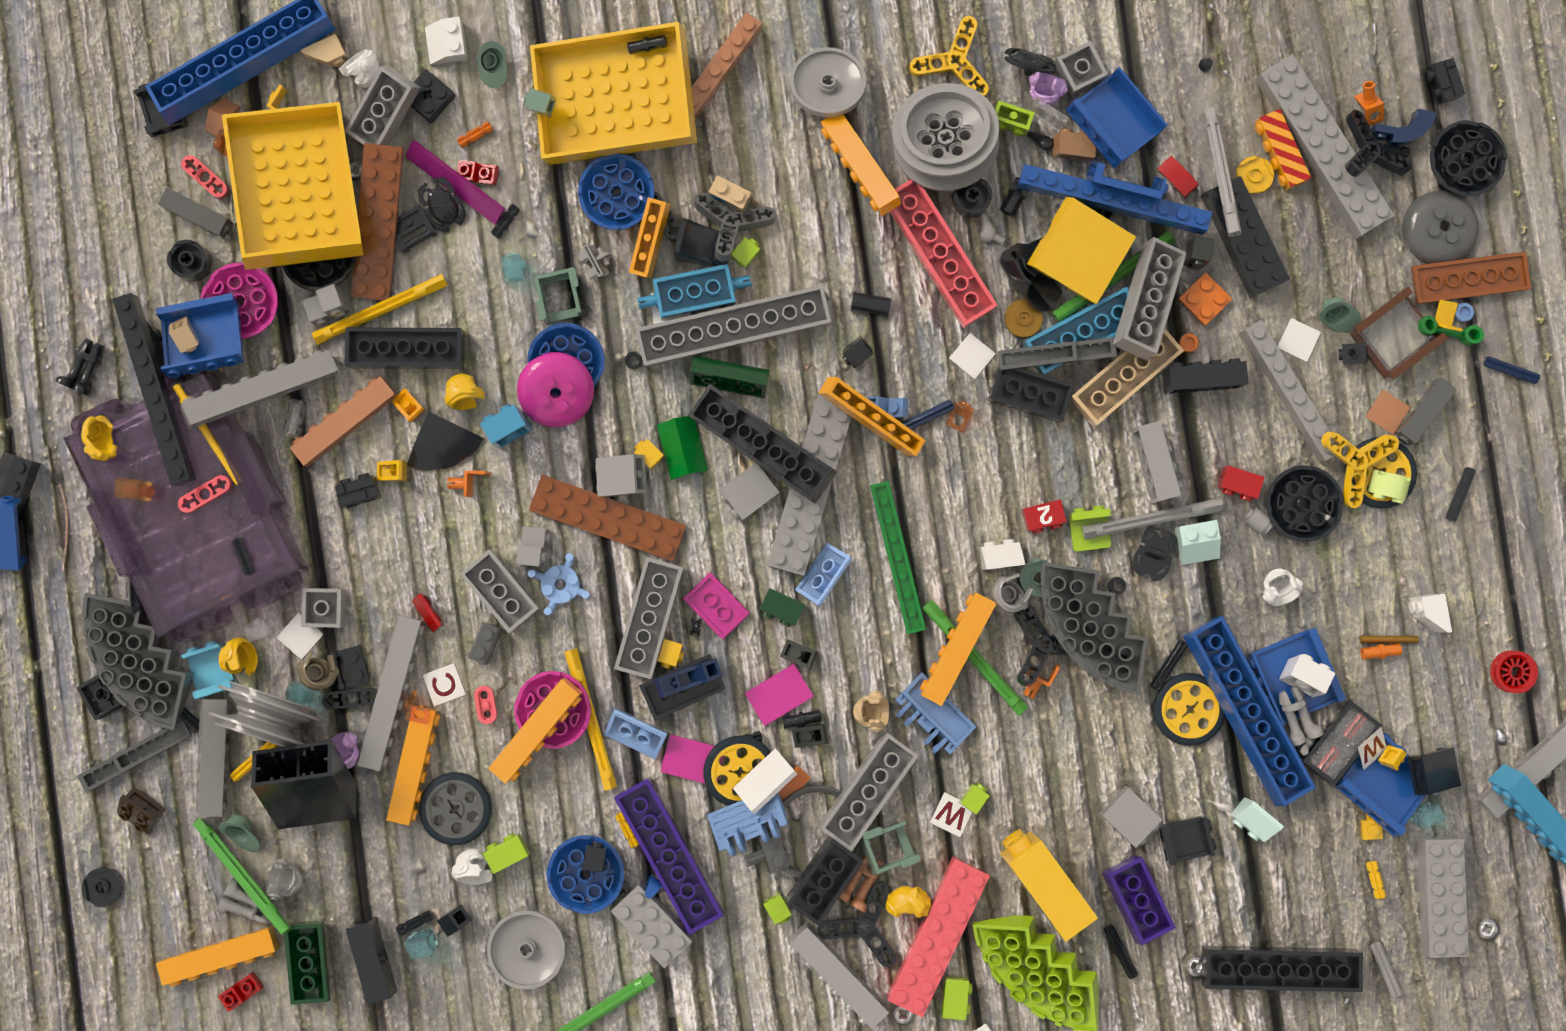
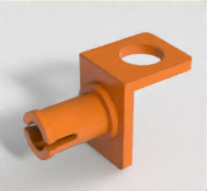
M1366 81L1363 83V93L1355 95V100L1365 110V118L1370 126L1384 120V103L1375 94V83L1373 81ZM1379 111V115L1375 119H1370L1372 113Z
M464 471V478L448 477L447 482L455 484H447V488L449 490L464 489V497L472 498L473 475H491V472Z
M1056 663L1048 679L1038 675L1036 681L1028 686L1023 693L1034 699L1041 685L1045 684L1050 687L1060 669V665ZM1029 670L1026 675L1029 676L1032 671Z

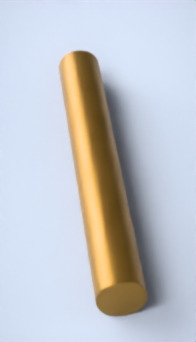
M1360 635L1359 642L1418 643L1419 637Z

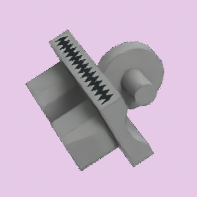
M595 244L583 246L584 250L578 255V258L582 264L591 262L593 267L587 270L588 277L596 279L609 276L610 273L606 266L610 264L608 257L612 255L611 252H604L602 247L596 248Z

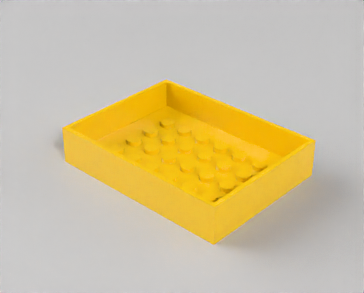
M679 22L530 45L534 89L550 94L557 99L551 117L537 113L541 159L548 164L554 165L614 154H628L697 143L686 30ZM665 34L667 47L654 49L648 53L644 51L629 54L627 42L638 41L647 36L651 38Z
M340 102L222 115L241 257L245 270L362 256L363 249Z

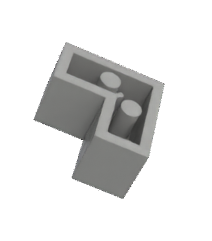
M334 284L316 290L317 295L302 300L309 321L317 326L326 324L327 320L331 318H342L346 316L345 313L350 312L343 291Z
M523 526L521 545H518L516 564L544 567V563L547 564L548 552L545 551L546 544L549 545L551 536L548 533V529Z

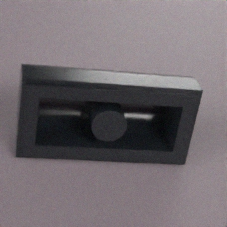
M853 292L850 311L888 317L891 298Z

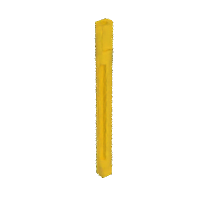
M443 274L433 277L312 332L313 339L317 345L344 333L345 327L360 326L448 286Z
M575 648L565 651L564 654L570 675L583 685L590 699L591 716L587 730L600 771L599 774L604 791L616 788L617 783L594 711L578 650Z

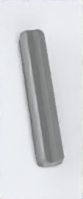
M1379 941L1372 943L1370 947L1391 996L1394 998L1401 996L1402 991L1382 943Z

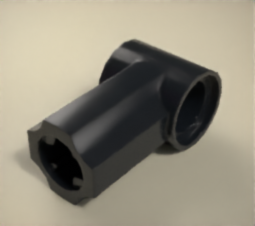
M1017 176L999 209L1002 213L1014 217L1022 201H1025L1030 192L1017 188L1019 180Z

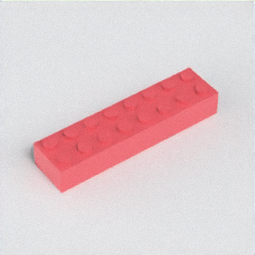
M910 179L897 187L895 191L900 197L901 205L891 210L890 214L962 328L964 329L996 309L997 303L923 186Z
M954 856L952 857L931 901V909L928 916H924L886 995L887 1001L923 1018L990 877L987 872Z

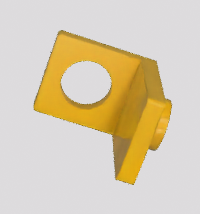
M279 84L276 91L270 94L269 102L266 106L269 109H277L287 90Z
M1440 300L1435 316L1437 326L1457 331L1463 330L1462 328L1452 326L1458 303Z

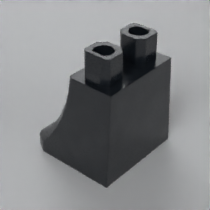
M683 218L674 251L675 260L708 267L724 265L725 261H719L714 256L719 231ZM722 236L724 239L730 240V237Z

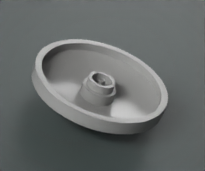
M819 48L804 54L795 63L790 75V89L796 103L805 111L821 117H836L848 113L860 103L866 90V74L861 63L852 54L838 48Z
M519 910L502 918L492 930L487 944V957L492 971L502 982L517 989H534L548 983L560 970L566 951L565 939L557 923L546 914L535 910Z

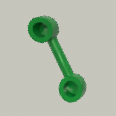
M1430 315L1421 318L1418 322V330L1424 336L1444 332L1446 336L1458 338L1466 346L1475 345L1484 338L1483 330L1476 325H1471L1462 331L1451 330L1437 326L1436 319Z

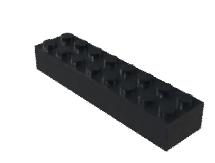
M711 384L708 385L688 414L689 417L815 504L837 473L829 465Z
M1202 945L1201 985L1206 989L1363 992V952L1357 949Z

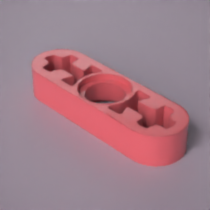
M192 155L185 156L182 159L181 166L183 170L214 197L224 199L228 196V185L201 161ZM189 161L199 169L197 172L189 167ZM204 172L210 174V179L207 182H202L200 179ZM215 183L219 187H222L221 189L223 190V192H217V189H215L212 186V184Z
M219 475L179 499V509L185 513H193L232 489L231 479L227 476ZM220 480L226 481L225 489L217 488L214 491L210 486L217 487L220 485ZM203 489L210 491V497L207 500H203L200 496ZM194 499H197L200 502V504H198V502L196 501L191 503V508L184 507V505L186 504L185 500L192 501Z

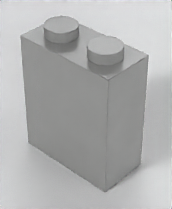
M630 454L596 458L595 470L597 474L596 488L598 497L647 493L644 455Z
M754 463L720 489L722 494L719 496L725 504L730 503L733 507L731 512L736 519L741 518L744 521L780 494V492L757 463Z
M1124 786L1099 813L1135 848L1144 845L1148 840L1147 836L1151 832L1157 831L1162 821L1127 786Z

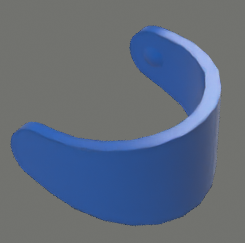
M653 874L650 875L646 884V898H653L662 887L660 881Z

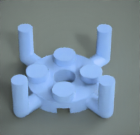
M571 553L566 554L564 565L553 566L544 574L536 570L528 571L529 577L541 581L542 593L550 600L548 607L544 609L546 615L553 614L557 603H567L574 599L576 595L584 599L591 597L589 591L580 588L579 578L571 568L575 560V556ZM558 579H563L566 582L563 590H558L555 586Z

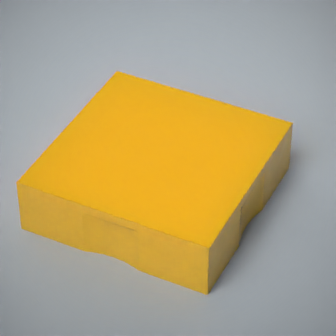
M1065 197L1052 220L1047 234L1040 240L1027 265L1045 276L1060 282L1068 290L1088 302L1097 304L1136 236L1072 197Z

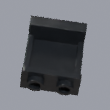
M148 84L140 85L138 89L133 90L139 99L144 115L146 134L150 137H157L188 127L186 117L171 125L166 122L145 87Z
M1454 747L1438 748L1434 752L1407 757L1415 795H1431L1461 786Z
M1203 815L1162 824L1159 827L1164 856L1168 865L1178 864L1177 862L1202 856L1215 855L1214 850H1217L1214 838H1211L1212 824L1209 819L1207 820V817Z

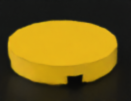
M1259 156L1248 157L1239 164L1236 169L1235 178L1241 176L1249 194L1257 195L1263 193L1271 186L1274 178L1273 166L1268 160L1262 159Z

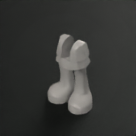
M1295 686L1291 688L1295 699L1293 704H1291L1285 691L1279 693L1280 705H1282V711H1284L1290 728L1288 737L1293 746L1305 743L1306 737L1314 739L1324 734L1323 728L1320 725L1314 724L1311 720L1306 706L1307 701L1303 698L1304 694ZM1296 710H1298L1303 725L1304 733L1300 729V726L1296 719V715L1294 712Z
M232 878L216 911L220 913L227 911L237 913L249 918L251 921H256L257 924L269 925L271 921L264 914L260 913L261 910L249 895L239 888L237 880ZM230 898H234L247 904H250L254 906V908L250 909L248 907L240 905L232 901Z

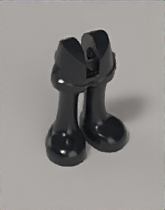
M85 338L82 344L75 350L77 356L71 371L66 376L56 377L55 382L89 396V381L96 364L100 365L102 361L104 345L96 343L93 346V341ZM86 362V367L81 376V379L79 380V382H77L79 373L84 363Z

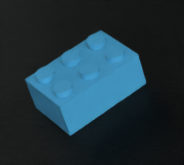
M510 404L502 407L500 413L496 415L492 413L484 417V422L480 423L490 443L499 449L533 430L522 410L516 405L511 406Z

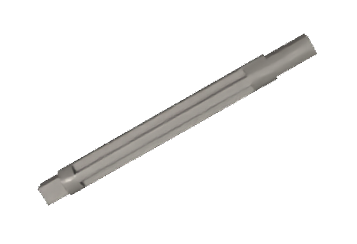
M1214 107L1205 109V123L1227 233L1229 237L1241 235L1242 231L1219 118L1216 117Z
M1221 498L1104 523L1082 526V535L1085 540L1174 520L1223 511L1224 504Z

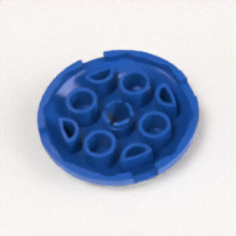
M624 154L608 155L594 160L584 170L578 185L579 202L585 215L596 225L610 230L627 229L642 221L647 199H654L655 194L654 183L647 168L637 159ZM615 189L622 191L619 197L612 196V192Z
M573 323L551 325L542 330L530 345L527 364L542 354L561 352L577 358L586 366L593 379L594 387L603 374L605 365L603 348L597 337L580 325ZM553 388L550 392L555 396L560 394L561 391L558 388Z
M592 835L572 837L559 845L549 860L546 872L548 888L554 899L567 910L569 909L581 914L601 911L617 898L624 882L622 859L617 850L602 838ZM592 841L604 843L603 846L608 847L603 872L591 871V877L584 878L581 875V870L583 869L587 845L592 844Z

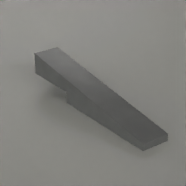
M1114 337L998 351L1000 370L1116 358V347L1113 345Z
M180 720L175 731L165 728L77 775V778L85 793H89L190 738L192 735L186 723Z

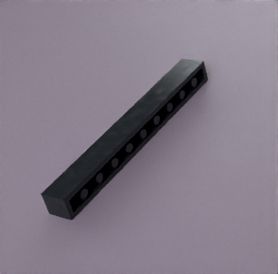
M128 293L113 298L115 310L170 484L180 486L196 481L139 296Z

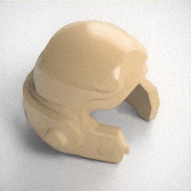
M873 690L869 695L860 698L855 703L853 709L855 720L860 725L866 726L874 732L883 730L889 721V703L886 696L878 690Z

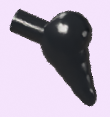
M1030 131L1027 133V136L1034 140L1041 149L1049 151L1052 148L1054 138Z

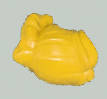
M102 415L90 416L85 420L81 438L85 445L84 452L91 456L92 459L105 462L109 458L117 456L116 451L118 448L113 444V425L109 419Z
M910 886L898 887L889 893L886 901L887 912L895 917H899L903 913L915 914L917 918L926 917L931 909L930 897L927 892L918 886L914 888Z

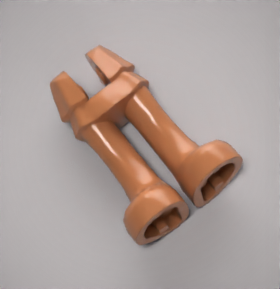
M864 854L861 857L863 863L839 896V899L848 903L862 875H865L863 883L849 903L863 913L867 910L865 903L866 895L874 881L878 879V874L872 875L871 870L866 868L868 861ZM878 859L876 861L878 867H882L883 862L880 859Z

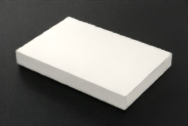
M775 748L733 789L747 807L756 814L797 773Z

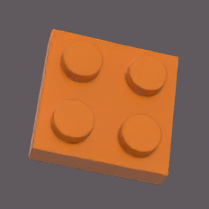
M1205 272L1177 300L1203 326H1206L1232 298Z

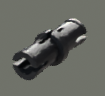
M665 34L651 38L647 36L638 41L627 42L630 55L644 51L648 53L654 49L667 47Z
M820 709L782 717L784 729L800 725L804 727L805 724L822 722L821 716H818L821 715Z

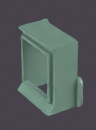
M570 267L534 276L539 298L536 301L539 319L544 320L546 325L583 316L577 292L579 283L575 268ZM570 280L576 308L548 314L542 286Z
M906 821L884 829L877 827L869 830L859 840L872 875H877L897 866L905 868L920 861L919 855H914L903 827L906 825ZM895 830L905 857L878 867L868 840Z

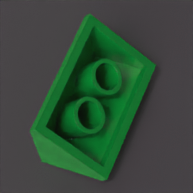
M685 416L657 424L671 480L708 471L694 419Z

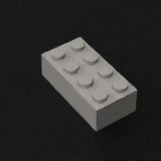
M380 66L344 132L363 145L364 143L389 145L421 87L391 66Z
M1157 421L1132 429L1131 432L1151 503L1181 496L1182 485L1175 475L1177 467L1175 462L1171 460L1170 454H1172L1170 444L1166 442L1165 436L1167 431L1165 425L1161 424V421Z
M492 549L487 550L460 573L462 578L508 633H513L541 609Z
M641 880L613 907L611 912L658 963L665 968L693 942L694 936L692 934L689 935L685 926L656 895L651 899L646 898L645 891L647 886Z

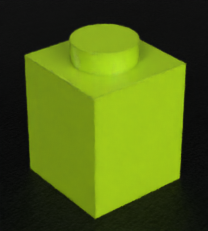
M744 237L733 251L731 258L744 269H747L760 253L759 244L752 238L748 240Z
M971 783L958 803L977 815L990 795L986 793L987 789L981 784L974 785Z
M780 892L763 902L775 925L777 923H780V925L790 920L789 916L792 915V911L787 903L783 901L784 898Z

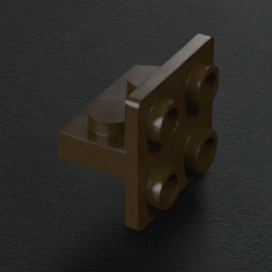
M133 787L126 796L122 795L120 797L117 809L118 816L122 820L129 821L136 830L147 835L151 832L153 824L165 812V808L136 787Z

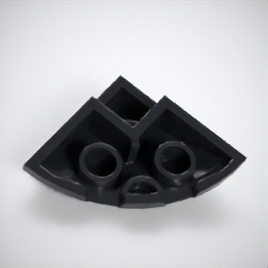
M428 411L407 465L428 471L451 468L458 465L466 457H470L480 446L484 438Z

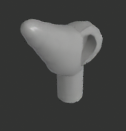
M983 212L981 214V240L985 243L994 240L1002 245L1006 238L996 233V228L986 213Z
M1306 737L1305 743L1296 746L1297 750H1301V754L1307 755L1309 749L1313 747L1318 738L1309 739Z

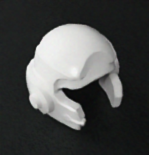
M365 49L348 59L339 70L345 77L355 76L354 82L358 86L368 88L380 66L375 52Z
M1281 568L1274 569L1266 575L1263 582V599L1275 607L1288 604L1299 597L1303 590V582L1293 577L1287 570Z
M468 849L459 854L456 864L452 867V877L455 881L469 885H479L492 881L491 870H485V866L488 863L483 855V851Z

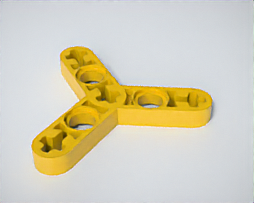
M966 16L961 20L950 52L914 58L909 67L911 74L920 77L952 71L964 86L974 90L977 89L975 84L978 87L983 86L984 89L981 94L986 96L989 90L988 84L966 59L977 28L976 19L972 16ZM971 22L972 27L969 28L967 35L963 34L966 28L964 24ZM958 39H965L967 46L964 48L958 47L956 43ZM952 57H954L955 59L959 58V65L957 63H951ZM935 59L942 62V66L938 69L934 68L931 64ZM926 61H928L929 70H926L927 66L921 67L920 71H917V68H913L915 67L916 63H919L920 66L926 65ZM966 70L971 71L973 77L970 80H966L963 78L962 73Z
M1326 432L1322 436L1321 442L1323 447L1347 465L1343 489L1344 505L1351 508H1357L1361 505L1367 467L1396 451L1399 446L1397 437L1385 434L1357 449L1338 433ZM1331 437L1335 443H1338L1337 445L1331 444ZM1347 446L1348 452L1343 456L1341 453L1342 448ZM1375 447L1376 454L1374 457H1371L1370 451ZM1352 457L1358 458V461H1360L1359 464H1357V461L1352 459ZM1357 475L1358 482L1353 485L1352 478Z

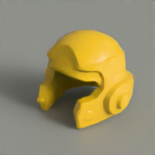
M457 374L452 376L446 383L444 401L453 410L477 408L474 398H485V392L482 388L475 385L474 377L471 375Z
M233 638L221 648L218 658L219 666L222 671L230 674H239L246 668L245 673L251 676L255 673L258 664L257 651L249 640Z

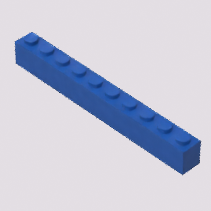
M1027 164L1023 165L1017 188L1063 200L1065 197H1072L1087 206L1200 235L1208 231L1212 216L1211 211Z

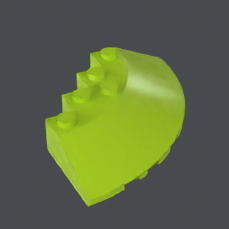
M1012 915L973 922L974 937L977 946L980 947L983 954L984 962L990 967L991 974L999 984L1003 983L1011 991L1010 996L1014 1000L1022 1002L1031 1009V1013L1042 1019L1047 1018L1055 1022V1025L1059 1027L1063 1025L1073 1028V1031H1098L1099 984L1097 971L1078 970L1076 953L1057 952L1055 934L1036 933L1035 916Z

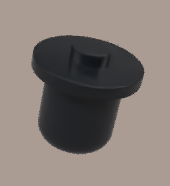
M1210 58L1201 59L1198 63L1199 69L1203 72L1209 71L1213 65V61Z

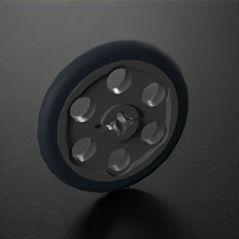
M450 772L433 779L423 791L419 803V816L425 831L435 840L447 845H463L477 839L485 831L492 814L490 795L485 786L473 776L461 772ZM450 784L457 785L458 793L456 795H451L448 792ZM468 792H473L476 795V800L473 803L466 800ZM434 796H440L443 799L441 806L437 807L433 804ZM452 804L454 806L459 805L458 814L457 812H451ZM470 811H475L478 814L476 822H471L468 819ZM437 815H442L445 819V823L442 826L435 824L434 819ZM454 823L462 825L461 833H455L452 830Z

